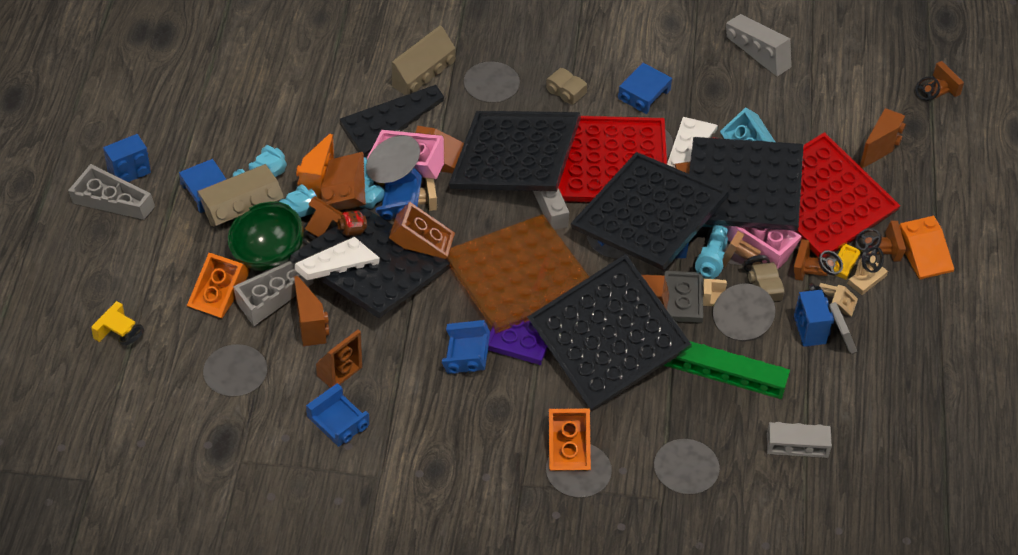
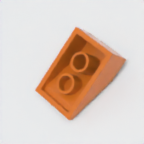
M333 134L327 135L302 159L301 165L297 166L296 176H299L297 187L303 184L308 190L312 189L319 199H322L321 187L330 159H334Z
M935 216L900 223L899 226L906 247L905 255L919 280L954 272V266L943 230Z
M208 253L187 306L223 318L235 300L233 286L246 281L250 269L242 263Z
M549 409L550 471L591 470L590 409Z

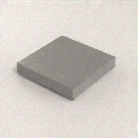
M831 303L830 309L849 353L857 352L837 303Z

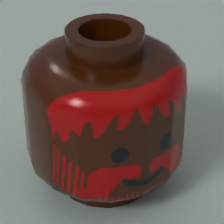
M360 211L344 212L341 215V219H338L337 222L338 229L342 230L345 236L361 235L367 229L366 216L362 215Z

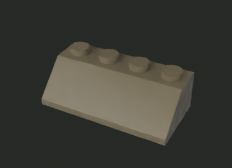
M438 26L392 61L393 88L404 95L416 92L433 77L440 74L446 67L454 63L456 59L455 46L442 26Z
M266 164L197 191L211 226H216L241 216L249 211L251 206L278 201L284 198L277 179Z

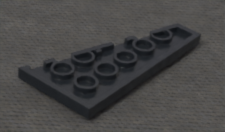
M433 85L340 118V125L358 153L363 152L364 157H367L381 130L403 131L413 120L417 121L424 112H429L442 103L444 95L437 85Z

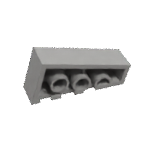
M742 14L726 23L727 38L774 75L779 76L792 67L790 38Z
M92 164L88 166L68 190L73 204L143 220L155 207L151 193Z
M289 261L233 286L236 303L252 325L255 326L296 296L294 276H299L307 287L314 283L313 279L306 280L295 270V264Z

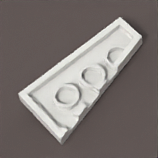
M683 117L667 165L675 168L677 163L690 162L693 137L710 138L717 131L718 125Z
M353 237L295 263V270L306 280L328 276L333 271L345 272L350 267L358 269L363 268L368 263L376 265L379 264L380 258Z

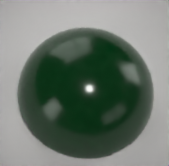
M270 201L251 206L249 211L241 217L238 216L230 227L228 233L230 251L235 259L247 268L255 271H269L289 262L291 254L301 248L304 235L302 221L297 212L285 203Z

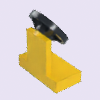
M118 301L91 327L93 339L98 342L112 330L120 335L119 342L123 346L133 343L144 333V327L141 324L135 325V321L125 316L123 304Z

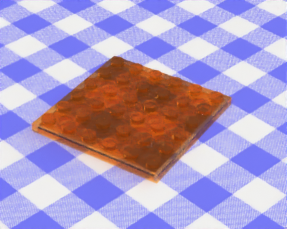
M543 214L450 248L446 258L450 263L451 269L491 327L494 328L495 333L509 329L512 325H519L522 321H529V315L589 278L588 274Z

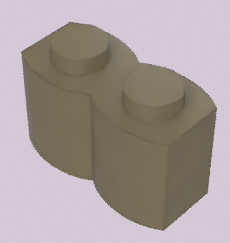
M559 68L546 79L547 90L551 94L560 96L564 102L569 104L576 103L587 93V83L581 78L573 76L564 68Z
M775 263L752 265L751 270L748 272L749 282L768 292L773 301H781L784 296V287L779 278Z

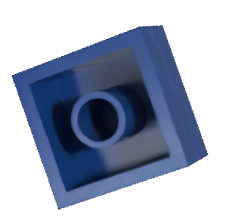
M138 134L103 147L108 173L127 182L151 173L147 147Z
M822 290L799 292L794 318L803 346L826 344L828 336L831 334L830 327L834 323V317L832 312H829L828 299L824 297Z

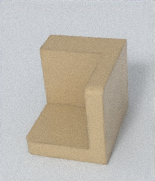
M704 279L703 306L715 305L717 298L726 290V280Z

